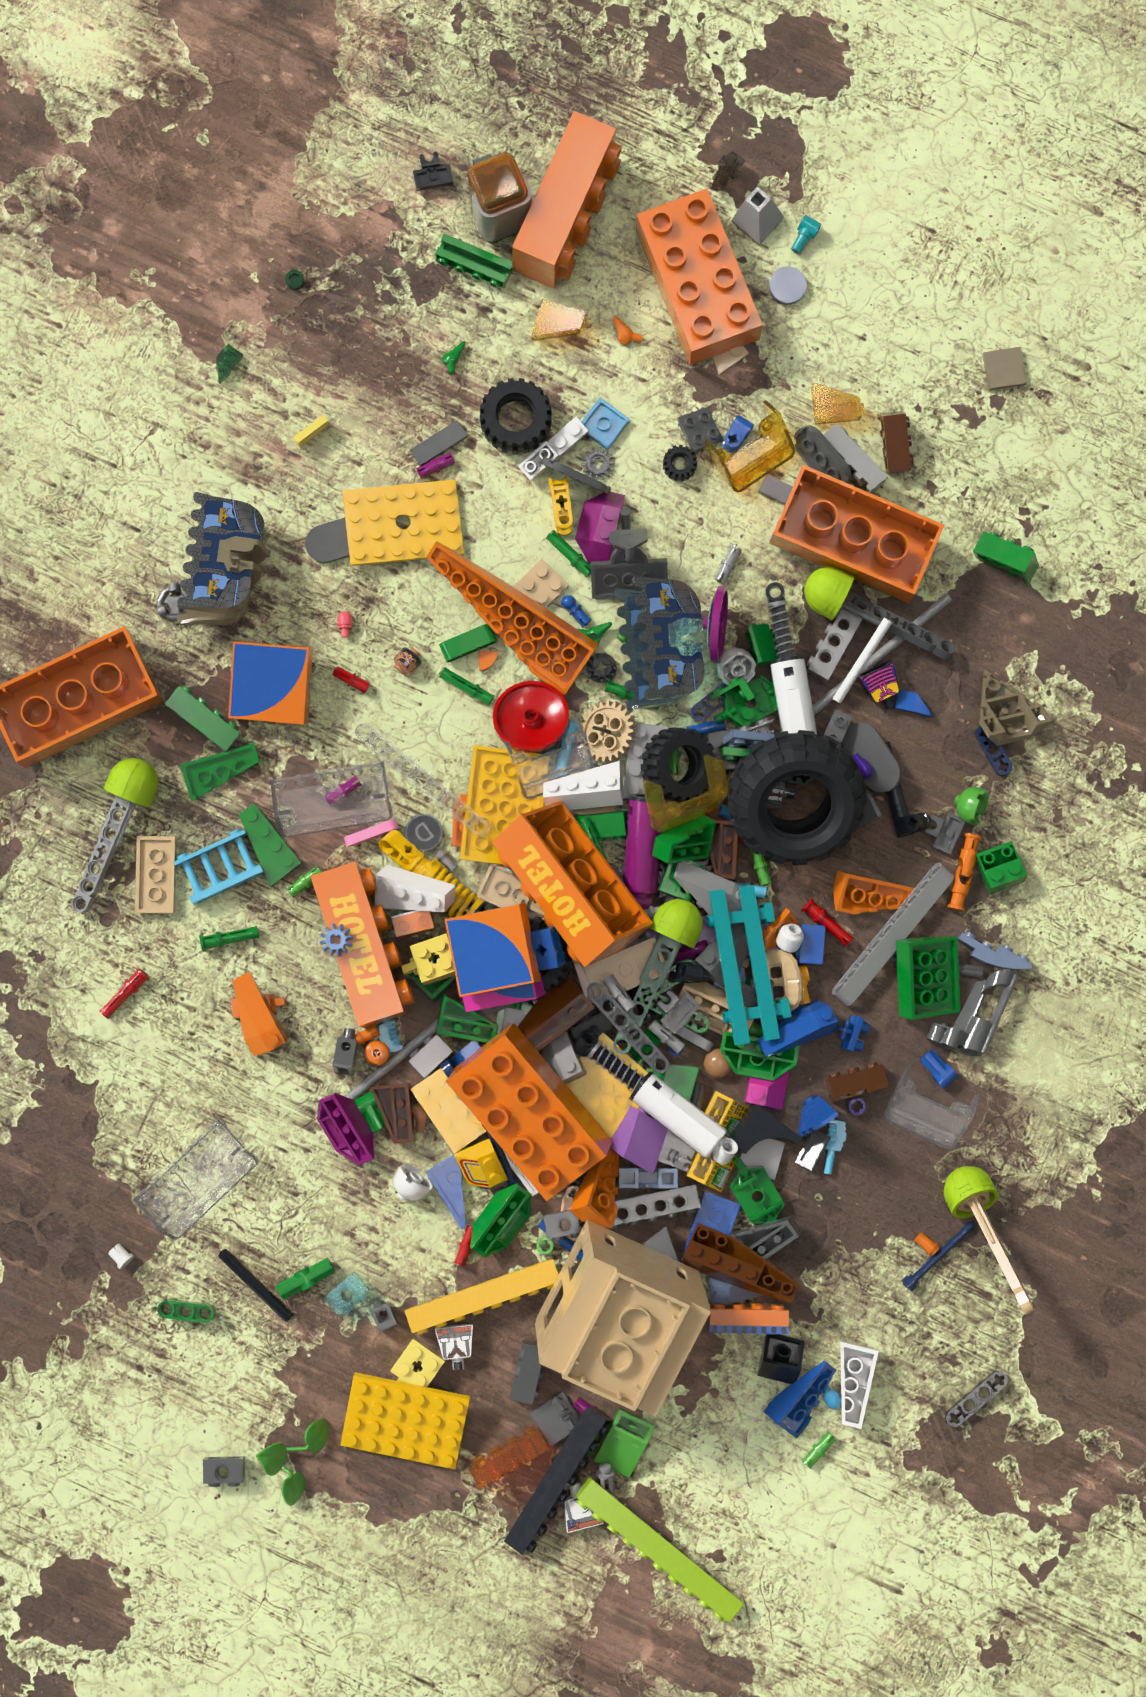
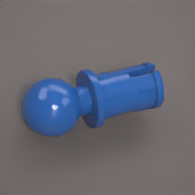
M566 595L562 598L561 605L563 608L571 610L569 615L573 616L582 628L592 621L582 610L581 604L576 606V599L572 595Z

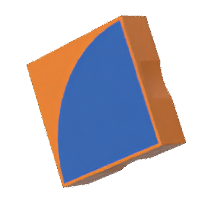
M242 640L233 641L228 718L300 725L307 724L309 719V680L312 674L313 647L288 644L272 645L265 642Z
M526 903L444 919L459 997L541 981L536 954L531 943V928Z

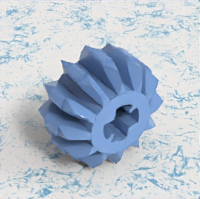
M332 923V930L327 926L324 928L328 932L327 935L320 933V936L326 938V940H321L319 943L321 945L327 944L322 950L326 952L330 949V956H333L336 950L337 956L340 957L341 949L347 954L348 950L345 946H353L352 943L347 942V940L353 939L352 935L346 936L350 929L347 928L342 932L343 924H340L337 930L336 924ZM334 935L337 937L341 936V939H339L341 941L340 944H332L331 941H334L332 939Z

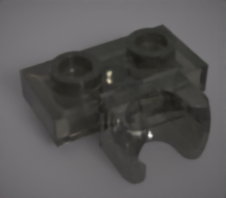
M733 151L726 156H722L718 163L719 169L712 178L713 184L711 188L718 192L727 185L729 178H736L741 173L738 169L745 163V160Z

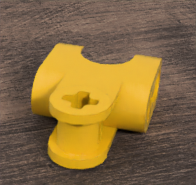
M564 476V479L552 481V478H548L557 534L567 536L572 532L573 522L568 477ZM566 521V522H568V523H567V524H562V523H560V522Z

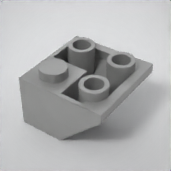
M756 187L745 199L731 222L760 245L781 222L784 216L774 201L759 187Z

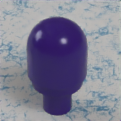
M859 753L853 755L863 778L871 777L873 769L868 760L862 759Z

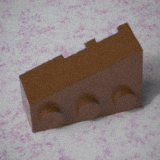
M877 1062L866 1064V1069L859 1070V1067L848 1069L847 1074L841 1075L840 1072L829 1074V1078L825 1079L831 1102L889 1087L883 1064L878 1065Z

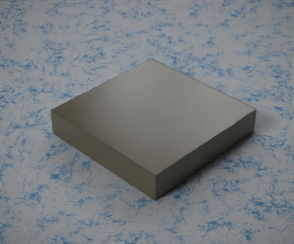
M1020 347L983 352L982 357L988 391L1026 385Z

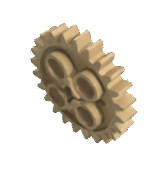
M607 701L606 704L600 702L599 706L593 705L594 711L587 710L589 716H583L585 723H580L583 729L578 730L583 736L578 738V740L584 742L580 747L586 749L584 753L590 755L589 758L596 759L598 762L603 761L604 763H608L609 760L615 762L616 758L622 759L621 753L628 754L627 747L633 748L630 742L636 741L632 735L637 733V731L633 730V727L637 726V724L631 722L635 717L629 715L631 711L625 709L626 706L615 701ZM594 727L619 733L621 737L594 730Z

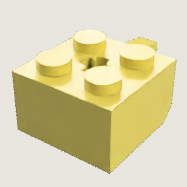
M443 934L411 945L410 949L413 958H410V963L401 966L404 975L413 972L415 976L419 975L423 985L454 976L455 971L448 935ZM434 956L438 957L436 964L432 961Z
M414 1337L390 1372L399 1377L397 1381L427 1387L445 1360ZM416 1361L417 1363L418 1361H421V1367L423 1369L420 1370L419 1368L418 1370H416L414 1368L415 1364L413 1362Z

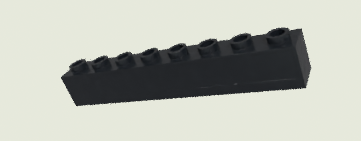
M587 1407L505 1538V1543L521 1555L534 1552L538 1545L536 1542L539 1537L546 1533L548 1529L547 1524L550 1519L553 1520L557 1515L558 1506L567 1499L569 1495L567 1492L570 1487L577 1483L579 1479L578 1474L581 1469H585L590 1461L588 1459L589 1456L598 1449L600 1445L599 1440L602 1435L605 1436L608 1433L611 1419L594 1407Z

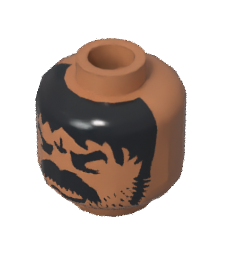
M404 647L394 657V667L404 676L406 674L412 675L422 664L419 658L421 654L413 647L411 649Z

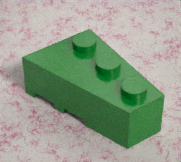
M983 531L973 550L975 557L995 568L1000 567L1008 570V574L1012 577L1014 574L1019 575L1025 579L1024 583L1028 585L1039 566L1036 554L1032 548L1018 546L1011 539H1001L994 532L987 533Z
M442 993L435 1028L437 1034L485 1043L496 1036L498 1027L496 1022L476 1011L466 1012L464 1004Z

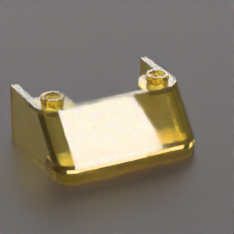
M767 400L763 401L768 416L759 424L761 435L731 455L727 449L720 448L717 450L707 439L703 441L712 462L735 492L744 491L790 460L795 454V446L781 413Z
M707 754L704 755L710 791L680 804L675 801L665 802L661 785L646 779L642 780L652 829L659 833H664L716 811L727 797L729 789L724 761Z

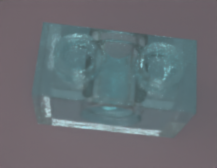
M354 1271L327 1294L324 1300L338 1316L341 1313L345 1316L353 1309L351 1305L355 1301L360 1303L368 1296L366 1292L369 1288ZM344 1290H350L353 1293L351 1300L343 1298Z

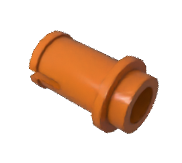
M375 1024L361 1032L357 1031V1034H355L359 1045H365V1042L380 1036Z
M920 1232L914 1239L916 1243L927 1251V1255L933 1256L939 1249L938 1243H934L923 1232Z

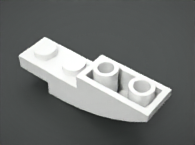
M575 417L548 442H544L518 467L531 481L548 469V467L540 464L543 457L557 462L576 446V443L589 430Z

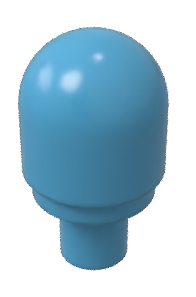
M828 1386L823 1391V1400L830 1409H838L842 1404L841 1397L837 1391L831 1390Z

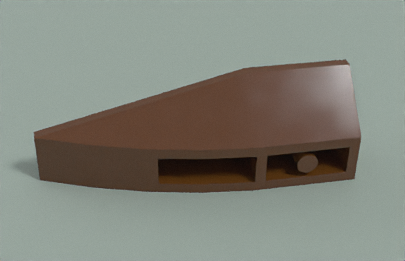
M568 976L561 984L539 998L517 1027L535 1049L540 1051L594 1009V1007L571 977Z
M700 1223L697 1224L683 1255V1264L703 1274L771 1298L793 1303L800 1286L799 1283L736 1238Z

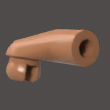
M415 1103L412 1106V1113L417 1121L415 1131L422 1133L425 1130L428 1115L420 1103Z

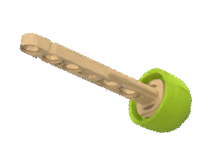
M963 1166L955 1169L947 1177L944 1186V1197L952 1215L959 1219L976 1217L1020 1307L1026 1315L1035 1311V1308L985 1211L999 1197L993 1181L985 1171L978 1167Z

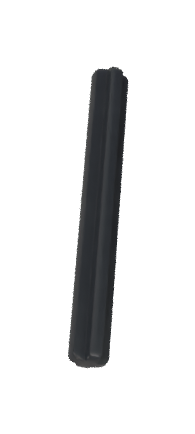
M223 1249L219 1253L218 1257L283 1321L288 1322L292 1318L293 1314L227 1249Z

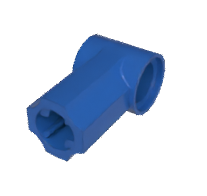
M933 1049L919 1059L942 1089L946 1088L958 1077L956 1072L947 1063L945 1064Z

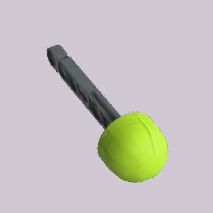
M832 566L822 567L814 571L807 579L804 592L808 605L816 613L830 620L834 619L840 608L877 626L886 618L892 622L887 631L927 651H932L933 654L943 659H949L955 652V646L950 641L938 637L936 634L850 592L854 575Z

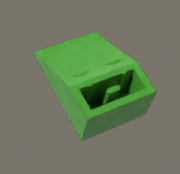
M619 1407L594 1461L599 1464L609 1463L614 1471L630 1478L652 1435L655 1424Z

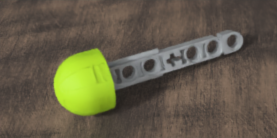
M137 758L122 760L112 768L107 778L104 789L116 796L79 884V891H76L73 898L72 907L76 912L86 913L91 909L95 900L94 896L99 891L136 804L151 807L158 790V777L153 767L144 760ZM118 811L123 813V818L120 821H117L115 818ZM111 828L116 832L113 839L108 837V831ZM102 848H105V850L107 851V854H104V853L101 851ZM98 863L101 870L98 874H95L93 867ZM89 881L93 883V889L90 892L86 890V884ZM84 899L86 906L81 910L78 907V902Z

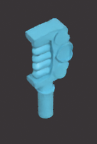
M387 1020L379 1025V1033L381 1034L379 1039L388 1046L390 1053L403 1048V1045L399 1042L400 1038H398L397 1029H395V1020Z
M831 1120L828 1126L830 1128H828L827 1135L831 1139L825 1148L828 1150L824 1169L825 1174H832L835 1151H841L843 1147L842 1142L846 1141V1123L843 1121Z

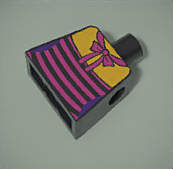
M886 661L859 674L857 680L872 702H882L885 710L895 706L892 696L898 694L900 690L892 662Z

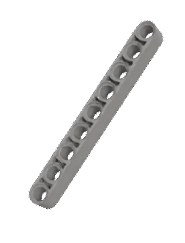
M940 862L936 863L928 871L835 985L832 994L845 1006H850L894 954L896 951V940L907 938L951 884L954 875Z

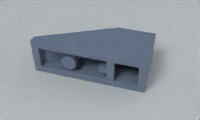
M709 1276V1304H731L764 1296Z

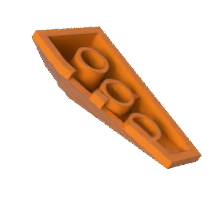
M837 870L833 885L835 910L855 915L863 912L898 909L914 888Z
M250 971L232 980L244 1040L252 1054L256 1056L267 1053L286 1043L288 1036Z
M610 1148L607 1156L589 1169L574 1196L570 1209L581 1221L586 1222L588 1219L606 1228H613L618 1205H615V1195L618 1194L615 1182L616 1177L619 1175V1154Z

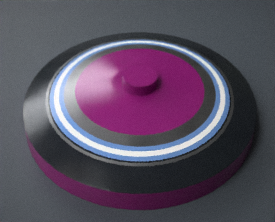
M718 586L709 608L708 618H704L703 629H706L707 648L711 663H720V656L724 651L728 618V588L725 586Z

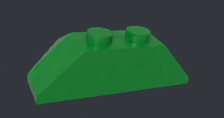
M723 1031L720 1052L735 1074L773 1081L797 1064L800 1046L765 1057L757 1042L759 1038L749 1036L750 1043L734 1046L733 1034Z
M517 1183L496 1192L473 1224L470 1248L485 1258L490 1254L507 1248L530 1216L531 1193Z

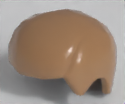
M720 1048L711 1050L705 1056L703 1065L705 1071L711 1077L723 1078L732 1071L720 1052Z

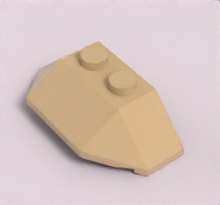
M707 982L685 983L678 998L680 999L687 992L701 1005L695 1012L708 1019V1029L723 1035V1031L732 1033L731 1023H724L722 1017L723 1012L729 1011L726 992ZM693 1014L691 1021L705 1027L704 1019L701 1018L700 1021L695 1020L694 1017L696 1015ZM747 1020L748 1030L753 1020Z

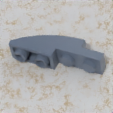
M967 931L958 935V942L972 949L969 957L978 962L996 968L1026 970L1031 969L1033 966L1029 963L1030 959L1021 954L1019 956L1012 953L1013 949L1006 945H999L995 950H992L993 946L984 941L982 943L975 940L976 936Z

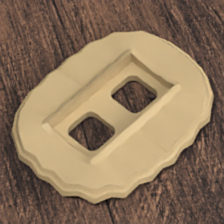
M783 950L765 951L769 976L774 981L773 987L783 986L784 996L777 997L775 1001L788 998L790 1011L792 1012L799 1007V1003L802 1000V978L798 962L792 953ZM779 966L782 977L772 978L771 967Z

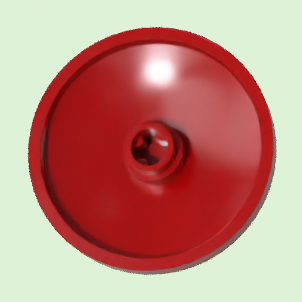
M524 681L509 687L500 695L493 709V724L496 734L508 747L525 753L540 752L552 747L563 737L569 724V709L564 696L555 687L540 681Z

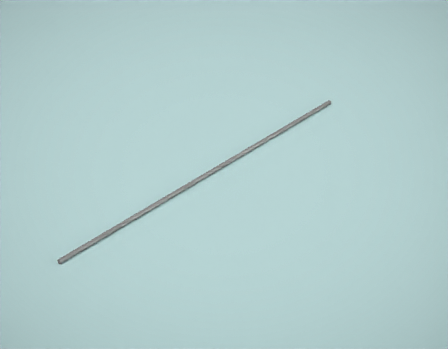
M946 593L912 623L921 627L952 601L951 597ZM897 635L869 658L860 673L875 666L905 639ZM845 678L812 705L814 716L834 700L832 698ZM735 770L662 830V834L690 820L728 788L729 780L733 778ZM625 862L618 867L621 876H624ZM463 998L460 999L458 1002L464 1004ZM437 1019L345 1097L355 1101L422 1045L430 1035H434L436 1033Z

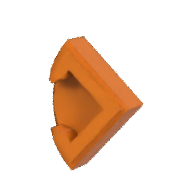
M479 651V671L487 670L494 664L498 651Z

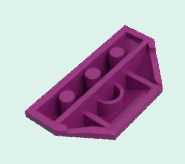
M610 491L609 495L601 493L584 502L575 540L589 564L596 561H609L613 546L609 542V533L617 530L625 495Z
M338 1093L321 1098L318 1103L317 1121L336 1152L354 1161L356 1165L373 1160L375 1158L373 1132L355 1102Z

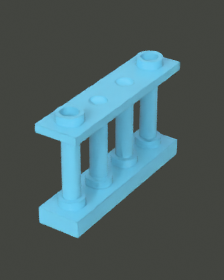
M234 830L230 833L229 837L192 854H181L177 857L178 860L174 861L177 867L183 865L192 885L193 895L189 896L192 904L201 903L264 874L262 866H257L256 863H253L242 839L247 836L245 830ZM234 841L247 866L245 868L246 871L240 874L238 871L236 872L225 848V845ZM218 849L229 873V879L225 881L218 879L207 853ZM199 857L211 880V887L205 890L203 887L201 888L190 864V861Z

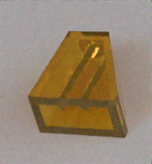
M542 299L532 332V340L538 341L580 334L582 328H586L588 318L585 317V311Z
M812 384L811 394L815 425L860 421L862 414H864V403H860V397L822 384Z

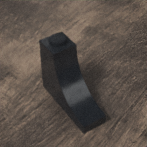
M757 1104L750 1105L728 1137L733 1139L738 1145L736 1154H739V1152L746 1154L755 1144L768 1138H783L797 1145L802 1140L799 1135Z

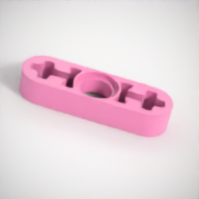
M392 819L344 837V841L347 847L355 846L387 834L391 830H397L399 826L396 819Z

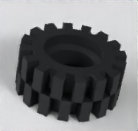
M675 445L665 453L663 469L665 474L669 475L668 478H673L674 481L681 480L682 482L684 479H690V476H693L696 471L697 456L696 454L694 455L692 449L689 450L688 446L682 447L683 445H679V447H676ZM680 456L686 459L687 466L685 469L678 470L673 466V460L676 457Z

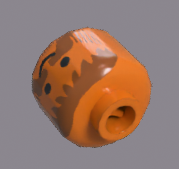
M373 1041L366 1046L364 1056L369 1064L381 1066L388 1061L390 1050L385 1043Z

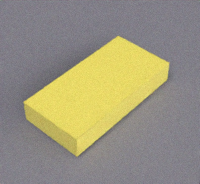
M322 415L294 436L296 444L299 447L303 446L329 426L327 418Z

